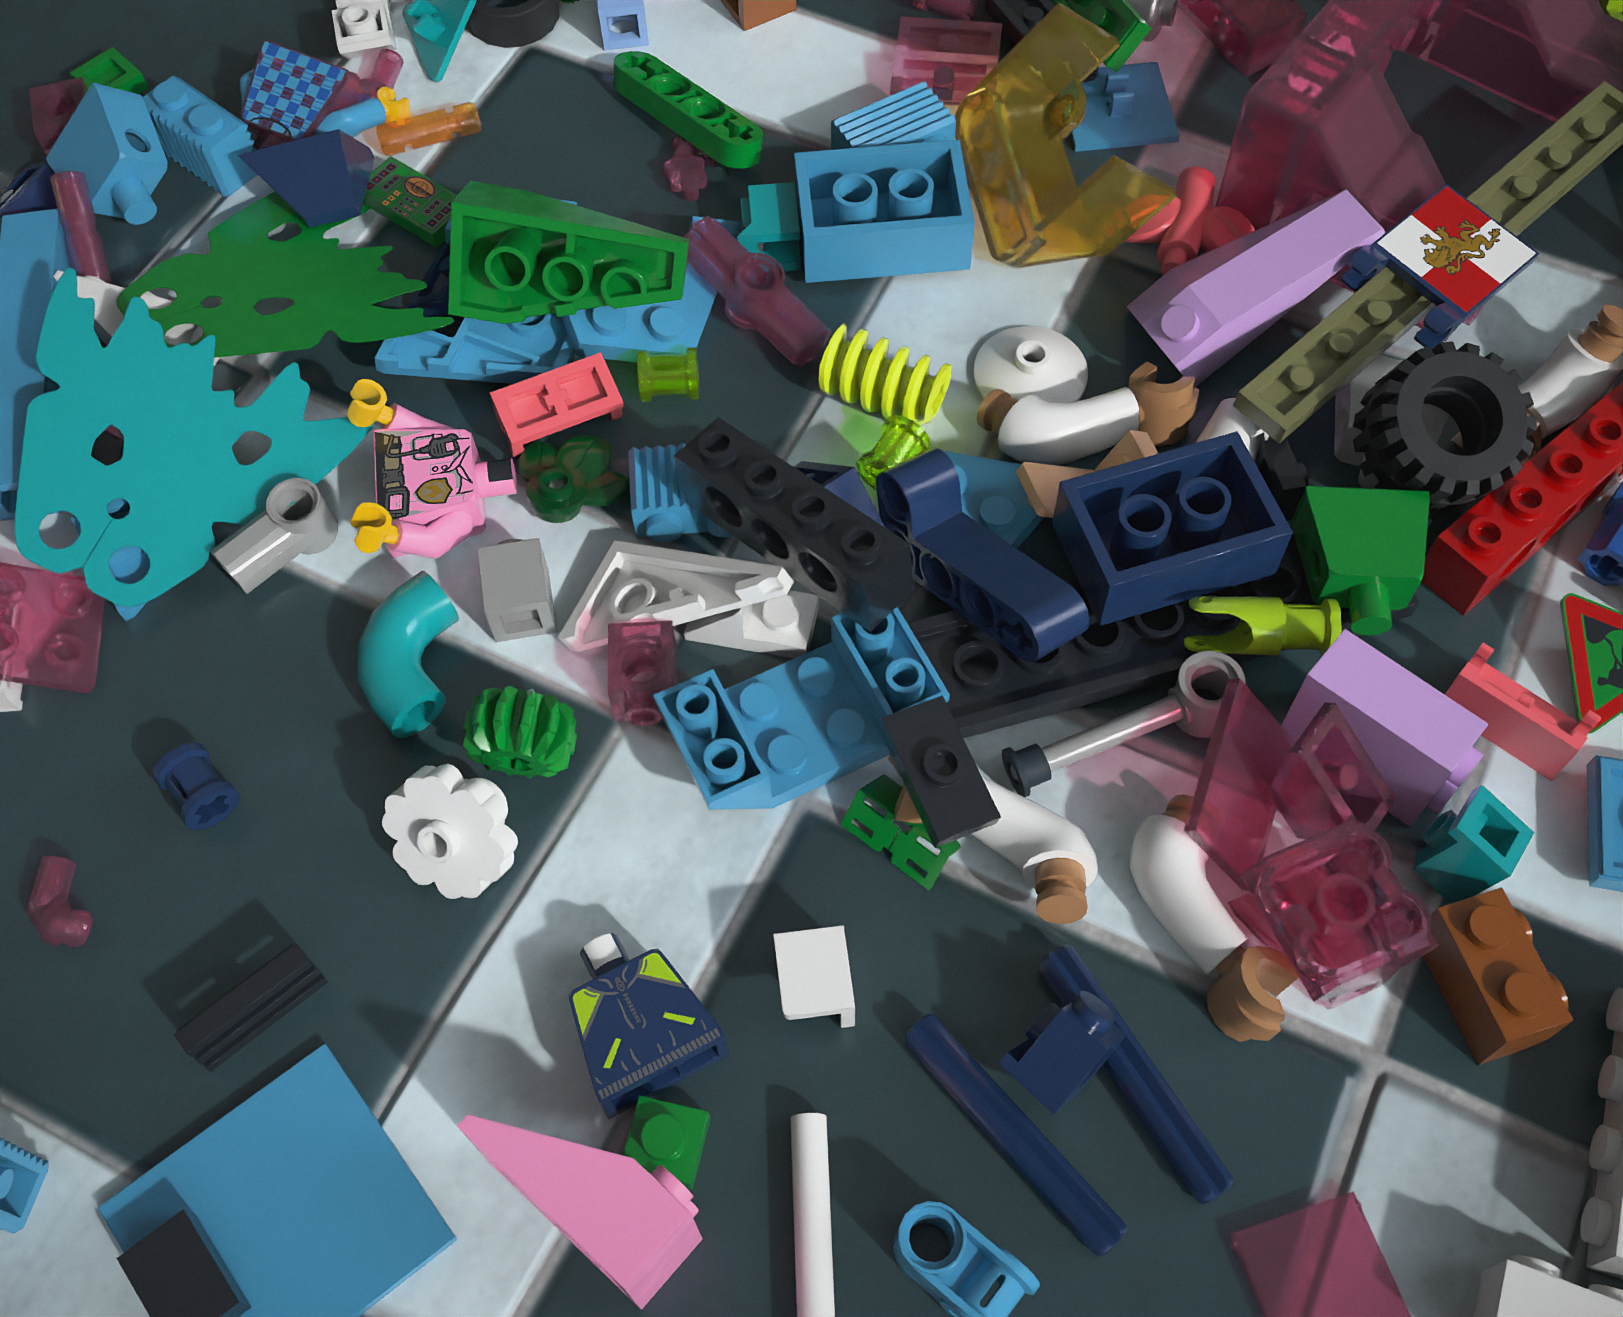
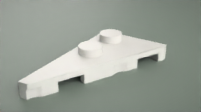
M614 540L558 638L571 651L580 652L785 596L788 594L794 581L782 566Z

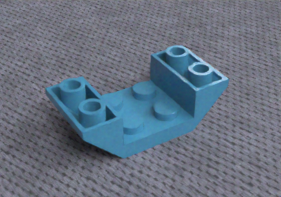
M896 607L872 632H869L845 614H837L831 617V643L729 688H723L714 669H711L654 694L653 697L708 809L718 810L775 808L890 755L878 728L881 718L942 695L947 703L950 694L900 610Z

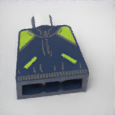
M609 933L593 939L581 949L580 956L592 980L573 989L568 994L594 1092L608 1120L636 1106L639 1096L650 1098L729 1055L725 1035L720 1026L658 948L651 949L630 960L618 935Z

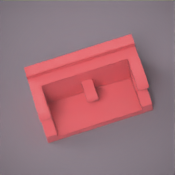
M601 352L490 392L497 423L502 434L505 433L513 458L522 454L524 451L523 444L607 413L610 421L623 417V400Z
M1482 643L1445 695L1489 724L1481 736L1552 781L1581 749L1588 739L1586 736L1602 717L1588 710L1579 722L1488 665L1486 662L1495 649Z

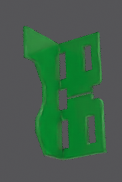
M883 774L858 790L840 825L876 852L881 851L883 847L887 850L889 849L893 853L891 857L892 864L930 891L948 858L957 852L961 846L955 840L937 847L940 850L937 856L917 841L918 837L921 836L932 844L923 823L905 822L911 827V830L908 834L902 829L899 831L900 828L893 824L895 820V806L903 787ZM866 797L886 810L885 816L864 802ZM857 819L873 831L872 837L853 824L854 820ZM907 860H912L928 872L926 877L906 863Z

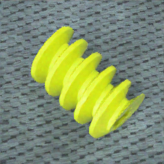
M843 323L830 339L820 363L818 379L823 393L835 395L840 391V397L844 402L853 404L861 400V406L868 412H876L881 408L882 415L889 421H897L900 417H903V424L910 430H916L924 423L928 424L937 414L944 400L951 379L952 365L949 363L943 364L936 375L933 376L929 374L931 356L927 354L922 355L915 366L911 367L908 365L910 347L901 346L895 356L889 358L888 338L881 337L872 350L867 349L868 330L859 329L850 342L846 340L847 326Z

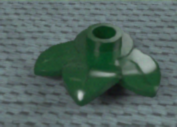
M597 435L572 437L566 440L560 448L540 440L534 441L524 449L519 458V474L528 483L526 486L527 502L533 508L537 517L550 523H563L574 519L580 513L582 506H607L613 504L629 491L630 479L623 474L608 470L611 461V447L606 439Z

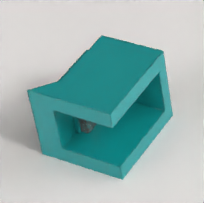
M795 182L748 185L749 198H741L743 231L737 236L740 275L801 270L799 250L800 228Z

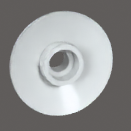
M1019 326L995 334L982 345L974 361L973 378L976 389L983 400L991 391L1002 389L1008 392L1011 398L1021 399L1028 395H1035L1053 403H1071L1080 401L1085 392L1088 381V367L1080 349L1066 336L1048 328Z

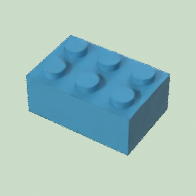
M960 140L794 153L795 190L805 283L970 270L975 222Z

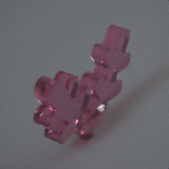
M676 137L672 143L676 150L673 152V158L664 163V176L669 178L670 190L672 192L682 190L686 200L695 201L699 197V188L707 187V173L704 172L705 164L713 166L716 164V160L687 140L684 141Z

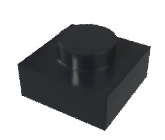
M1287 438L1281 443L1276 442L1274 439L1262 441L1255 464L1285 519L1292 520L1305 487L1308 486L1307 469L1300 458L1295 459Z

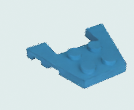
M561 200L567 203L577 205V202ZM692 216L688 228L689 263L686 266L684 293L681 300L613 309L611 306L578 310L575 315L561 316L576 356L589 357L601 352L603 358L609 360L690 367L736 244L737 236L741 229V222Z
M451 218L445 228L446 243L450 244ZM556 313L527 317L524 322L510 324L464 317L453 338L430 330L414 335L385 339L375 356L376 371L384 374L515 384L573 362L576 354L562 317H557Z

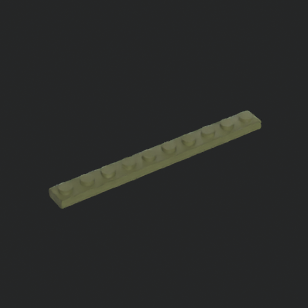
M1604 81L1468 196L1467 199L1514 235L1518 236L1623 144V93ZM1385 267L1238 392L1233 406L1276 442L1281 443L1423 319L1436 305L1389 268Z

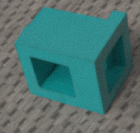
M1480 785L1472 790L1458 815L1453 810H1448L1434 820L1425 830L1422 840L1427 845L1417 851L1413 870L1450 904L1473 897L1510 877L1535 832L1489 790Z

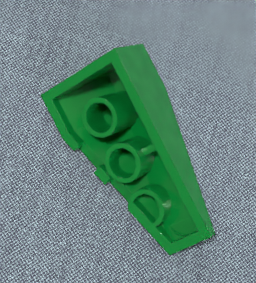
M470 181L451 202L448 314L510 324L524 322L527 317L556 313L557 317L575 315L578 310L611 306L613 309L681 300L684 293L689 239L531 191Z

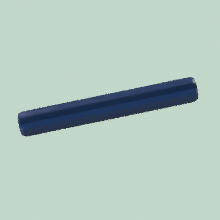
M1064 945L1051 951L1043 958L1040 971L1064 1007L1072 1003L1081 991H1087L1102 1000L1112 1010L1116 1017L1114 1024L1127 1034L1105 1061L1104 1066L1196 1201L1206 1204L1225 1193L1233 1184L1232 1175L1078 953L1070 945Z
M927 1014L918 1019L905 1034L906 1046L1086 1246L1097 1256L1101 1257L1107 1254L1125 1236L1127 1227L1124 1221L935 1015Z

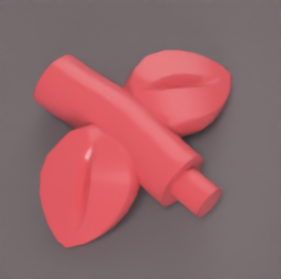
M1190 167L1180 173L1175 196L1167 191L1148 190L1126 200L1114 212L1107 223L1106 234L1123 242L1160 243L1157 250V258L1162 264L1161 273L1165 275L1172 268L1196 258L1200 247L1207 253L1254 232L1255 229L1249 219L1240 211L1228 206L1213 207L1216 187L1214 175L1205 168Z

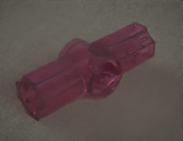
M709 216L693 224L690 231L684 236V238L689 239L687 262L725 298L723 306L725 314L730 321L745 329H757L793 365L797 364L802 367L814 359L819 350L828 342L832 331L784 286L785 273L780 263L769 255L750 253L717 220H712Z

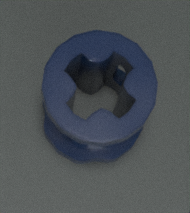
M195 742L183 744L175 750L166 753L156 763L152 775L158 787L163 791L171 792L181 806L180 818L188 829L198 831L208 829L226 819L238 805L240 794L232 783L220 780L210 766L209 752L203 744Z

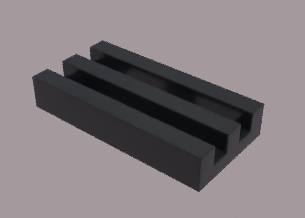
M296 943L291 944L177 1029V1032L173 1035L190 1057H194L199 1064H203L208 1071L212 1072L327 984L328 981Z

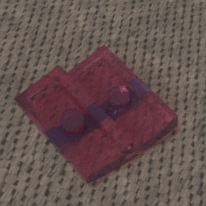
M901 16L889 96L926 81L928 88L931 87L933 94H937L939 101H943L944 105L993 108L1002 23Z

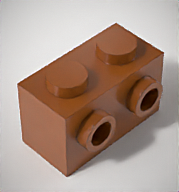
M1503 888L1437 908L1413 935L1477 1065L1541 1045L1573 1021L1568 1011V998L1563 985L1554 974L1547 972L1532 944V931L1526 917L1519 909L1512 907Z

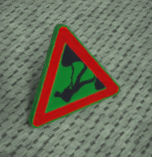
M1569 593L1560 600V608L1576 718L1579 722L1588 710L1602 717L1588 733L1591 734L1623 713V613L1574 593Z

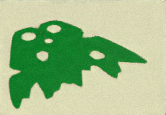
M276 192L252 203L209 231V254L187 253L164 260L125 288L116 300V305L124 316L133 296L140 298L145 292L157 288L173 290L177 295L175 301L163 308L148 309L149 317L161 324L164 336L169 329L181 324H195L201 327L203 330L202 336L197 341L189 344L191 346L197 345L209 335H214L216 341L214 358L308 349L319 343L328 330L333 331L342 341L363 343L423 333L454 322L451 317H424V310L422 308L388 309L373 306L374 303L401 294L425 289L427 284L418 279H406L400 273L377 271L383 265L381 257L393 249L392 246L337 249L339 238H323L324 233L329 229L355 217L309 228L304 218ZM363 205L361 214L366 213L371 207ZM294 222L301 228L299 235L287 241H275L268 238L269 232L286 223ZM214 296L222 299L221 304L216 307L205 308L201 306V302L208 297ZM268 298H288L295 303L280 312L266 315L259 314L253 308L260 300ZM164 339V342H165V344L167 345L168 348L175 346V345L168 344V343L165 341V339Z

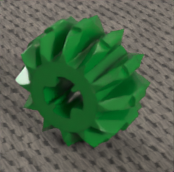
M512 686L505 687L504 690L493 687L485 689L481 695L473 697L471 709L466 712L462 730L465 733L463 747L467 750L468 758L475 763L483 764L487 770H498L505 772L508 776L514 774L523 775L529 779L535 777V775L547 778L554 776L557 772L568 768L570 755L574 754L577 739L574 709L566 703L558 702L554 695L535 693L533 688L527 691L518 690Z

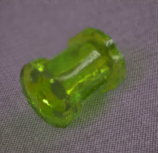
M688 347L683 354L650 355L647 349L638 350L637 366L641 402H651L653 396L688 394L691 400L700 399L699 366L696 347Z
M899 415L889 416L881 426L882 436L871 451L864 452L857 460L856 466L859 476L874 490H876V478L879 473L931 447L928 434L913 420Z

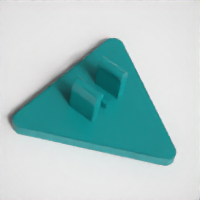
M414 0L403 8L402 15L427 74L436 83L440 82L445 75L477 0Z

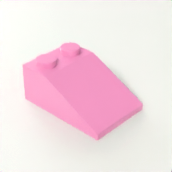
M469 1114L457 1125L459 1130L482 1156L641 1310L702 1240L694 1221V1216L699 1210L690 1201L693 1195L672 1173L660 1164L650 1174L635 1159Z

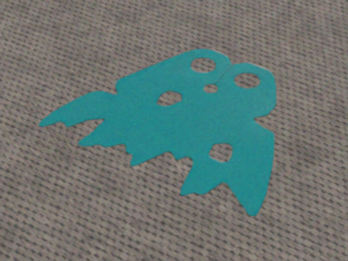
M67 268L59 278L51 295L36 351V363L41 374L58 383L60 388L40 394L31 400L27 406L14 527L17 548L26 559L54 573H66L82 567L88 589L117 605L124 607L141 605L165 593L206 564L211 553L210 551L215 548L216 543L212 532V524L214 522L246 525L266 510V500L269 492L286 479L302 478L309 480L315 485L318 484L353 452L372 430L375 423L368 427H357L350 422L348 417L305 421L303 416L310 387L307 382L300 379V370L297 363H292L285 367L250 406L236 407L233 390L213 391L212 389L215 336L209 335L194 346L188 343H180L168 348L164 342L161 324L149 317L148 306L139 297L133 296L130 300L123 321L113 334L107 347L103 348L94 330L95 301L93 298L78 297L76 270ZM109 425H113L124 436L123 456L121 460L106 466L91 456V452L96 438ZM257 431L271 439L270 449L256 462L250 465H241L237 462L232 446L244 432ZM114 499H125L130 506L129 514L122 519H112L107 510L109 503ZM55 511L69 512L77 517L80 523L81 532L78 539L66 548L55 549L49 547L40 537L39 527L42 520ZM124 546L141 548L147 553L150 560L148 573L142 580L136 583L125 584L118 582L109 571L111 556L116 550Z

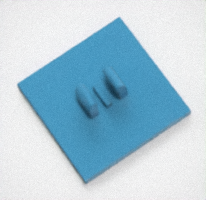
M1158 62L1123 65L1118 72L1108 67H1099L1097 77L1086 83L1079 80L1078 76H1075L1071 70H1068L1070 76L1069 88L1061 91L1060 96L1075 152L1179 141V132Z

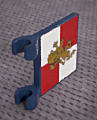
M1445 184L1373 244L1357 250L1351 256L1348 263L1351 268L1343 273L1341 282L1354 292H1357L1385 267L1393 271L1436 305L1424 318V327L1414 336L1416 342L1423 347L1428 346L1431 350L1438 343L1444 342L1460 324L1530 266L1540 253L1451 186Z

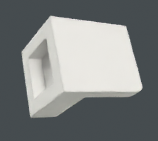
M844 925L773 934L783 1016L788 1020L839 1014L841 1028L855 1026V1003Z

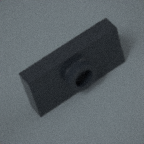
M943 695L881 718L878 724L879 731L934 848L992 826L999 821L1001 815Z

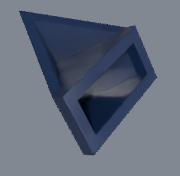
M340 129L238 155L304 218L309 228L360 216L374 155L368 146Z

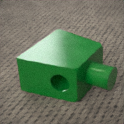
M1305 487L1291 522L1312 600L1316 604L1321 605L1324 599H1336L1340 608H1349L1351 629L1354 633L1372 636L1388 631L1392 627L1391 610L1406 608L1420 585L1425 564L1430 502L1429 491Z

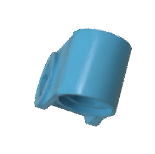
M927 1201L915 1205L905 1214L894 1236L893 1251L899 1267L936 1299L950 1317H1008L1024 1294L1034 1295L1040 1287L1038 1279L1023 1263L1006 1249L988 1240L956 1213L954 1209L941 1202ZM923 1223L934 1224L941 1228L949 1242L947 1257L937 1262H928L919 1258L912 1250L909 1242L910 1230L916 1225ZM995 1280L998 1281V1289L984 1308L981 1307V1299Z

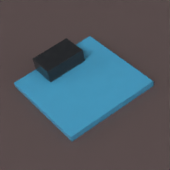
M326 1044L320 1046L98 1207L124 1252L116 1259L150 1317H360L458 1240Z

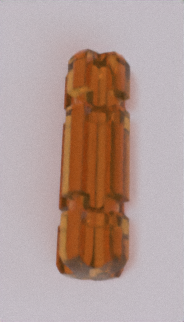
M465 102L453 105L452 112L446 113L445 108L406 117L404 118L405 124L397 125L396 120L379 124L376 127V133L381 149L386 156H392L406 152L405 146L412 145L413 150L454 140L453 134L460 132L461 137L477 134L481 131L477 109L472 102Z

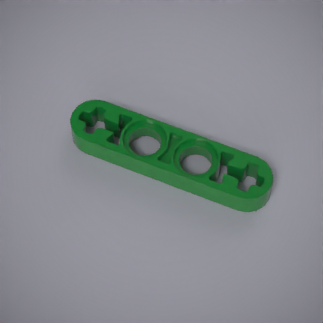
M628 51L622 52L614 58L613 86L619 94L724 166L745 169L759 163L763 132L758 125L649 53Z

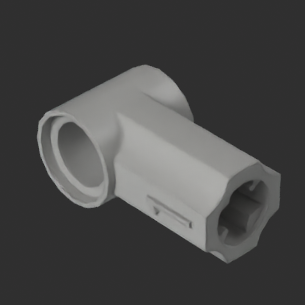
M302 478L286 479L269 492L266 500V510L210 552L236 584L248 594L300 553L310 555L327 549L336 539L338 522L315 484ZM307 514L305 517L297 520L302 515Z

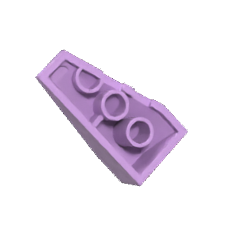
M1346 189L1172 268L1131 302L1127 308L1184 377L1195 376V388L1347 265L1351 256L1357 250L1374 243L1385 234V231Z

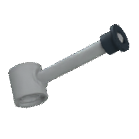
M1215 651L1196 653L1182 664L1175 687L1169 689L1168 697L1042 748L1035 743L1017 751H1014L1011 747L1002 749V760L1008 778L1017 794L1027 797L1031 793L1030 788L1051 780V772L1173 722L1182 731L1195 737L1210 738L1220 735L1229 728L1245 689L1244 673L1235 660L1223 653ZM1194 690H1209L1215 693L1219 700H1205L1199 697Z

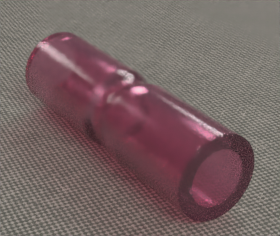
M68 171L52 175L50 181L61 225L66 231V245L72 269L76 270L78 276L90 275L108 284H112L101 237L96 231L97 221L85 173Z

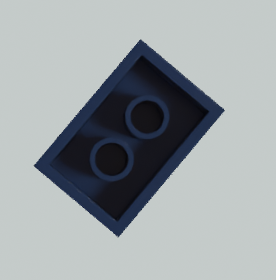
M1238 431L1060 481L1052 521L1053 528L1099 626L1276 574L1293 534Z

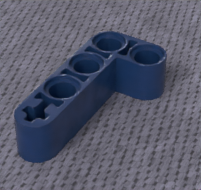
M936 447L927 448L878 474L876 478L879 516L886 529L910 544L913 579L1016 656L1026 662H1035L1088 629V610L1081 596L1070 584L962 512L958 473L950 458L941 449Z

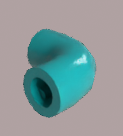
M423 570L397 587L370 614L357 644L358 683L373 712L397 738L415 735L431 724L442 711L445 704V695L425 673L421 665V657L425 647L435 637L459 621V615L450 599L436 581Z

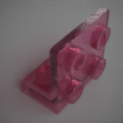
M0 562L1 681L82 693H90L96 683L105 598L88 589L85 577L64 573L58 574L47 570Z

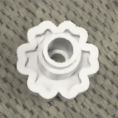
M443 764L438 767L424 766L406 779L405 783L385 800L386 813L382 819V827L390 837L398 841L392 851L393 858L407 871L415 883L429 885L435 882L441 894L449 899H457L462 896L465 898H476L513 865V852L517 847L518 839L514 831L504 824L508 814L507 801L501 789L493 782L484 778L464 779L459 770L450 764Z

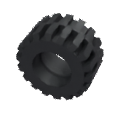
M1453 341L1440 342L1431 350L1426 346L1415 351L1379 379L1375 386L1367 391L1360 401L1364 408L1355 414L1353 427L1362 430V433L1353 439L1354 452H1364L1366 460L1359 464L1365 477L1372 472L1379 480L1374 486L1375 489L1429 491V514H1433L1442 508L1445 512L1457 510L1504 485V482L1515 477L1523 468L1520 461L1530 456L1534 443L1526 439V437L1537 431V418L1527 416L1526 409L1534 405L1530 392L1521 394L1516 385L1523 380L1517 371L1513 369L1509 373L1505 372L1500 367L1504 360L1494 352H1491L1486 357H1482L1479 355L1480 346L1465 343L1456 350ZM1423 403L1441 408L1454 419L1462 435L1463 447L1461 455L1445 451L1430 438L1422 419Z

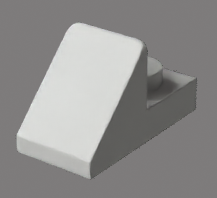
M789 590L785 596L687 622L684 633L685 640L797 658L809 652L819 609V596Z

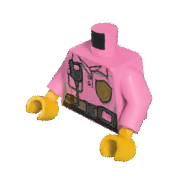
M361 379L355 383L350 392L354 400H352L347 409L348 419L357 427H368L375 423V421L381 423V429L374 430L376 503L367 502L360 504L350 521L352 527L360 528L354 539L357 548L364 553H374L380 549L384 542L392 558L411 554L436 559L449 552L468 537L481 534L486 529L484 498L518 493L516 472L512 458L481 462L471 432L465 429H455L424 418L395 403L389 407L385 406L387 401L386 392L381 385L373 380Z

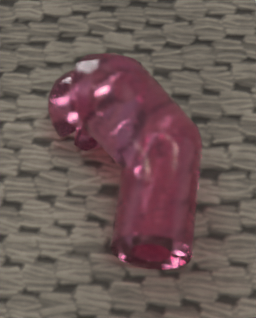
M382 49L369 76L360 79L356 73L348 72L347 75L344 74L340 81L335 83L368 95L369 98L377 99V92L381 87L386 86L394 89L404 63L403 58L391 49ZM343 99V101L346 102V103H349V102H350V101H348V100H346V99Z
M44 856L41 858L27 908L28 918L46 944L58 947L60 943H64L70 947H79L85 944L93 919L87 911L72 910L71 904L67 900L76 864L66 858Z

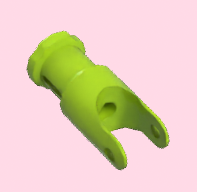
M1197 596L1189 600V607L1203 613L1230 614L1241 620L1235 629L1219 636H1189L1184 639V646L1194 652L1215 651L1226 654L1273 656L1279 655L1282 649L1318 650L1320 655L1323 656L1341 634V609L1336 599H1324L1321 605L1283 604L1280 597Z

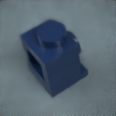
M1081 991L1072 1003L1062 1009L1054 1002L1050 1004L1027 1030L1025 1035L1029 1039L1007 1052L999 1064L1050 1112L1056 1114L1077 1097L1127 1034L1114 1024L1116 1017L1102 1000L1087 991Z

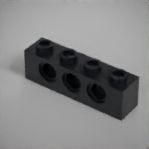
M717 417L674 455L685 501L688 505L772 564L782 566L789 576L869 632H872L914 590L909 543L721 418Z

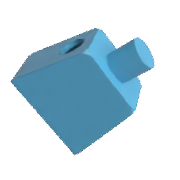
M92 83L45 159L85 210L123 218L130 224L146 223L156 215L157 207L150 195L166 173L168 164L142 96L139 94Z

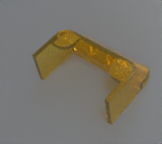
M1058 3L962 100L954 116L956 119L955 139L960 140L965 172L989 252L995 260L1016 269L1107 255L1177 197L1173 187L1115 155L1082 185L1077 187L1062 140L1080 125L1085 116L1087 99L1081 82L1108 58L1120 44L1115 36L1061 3Z

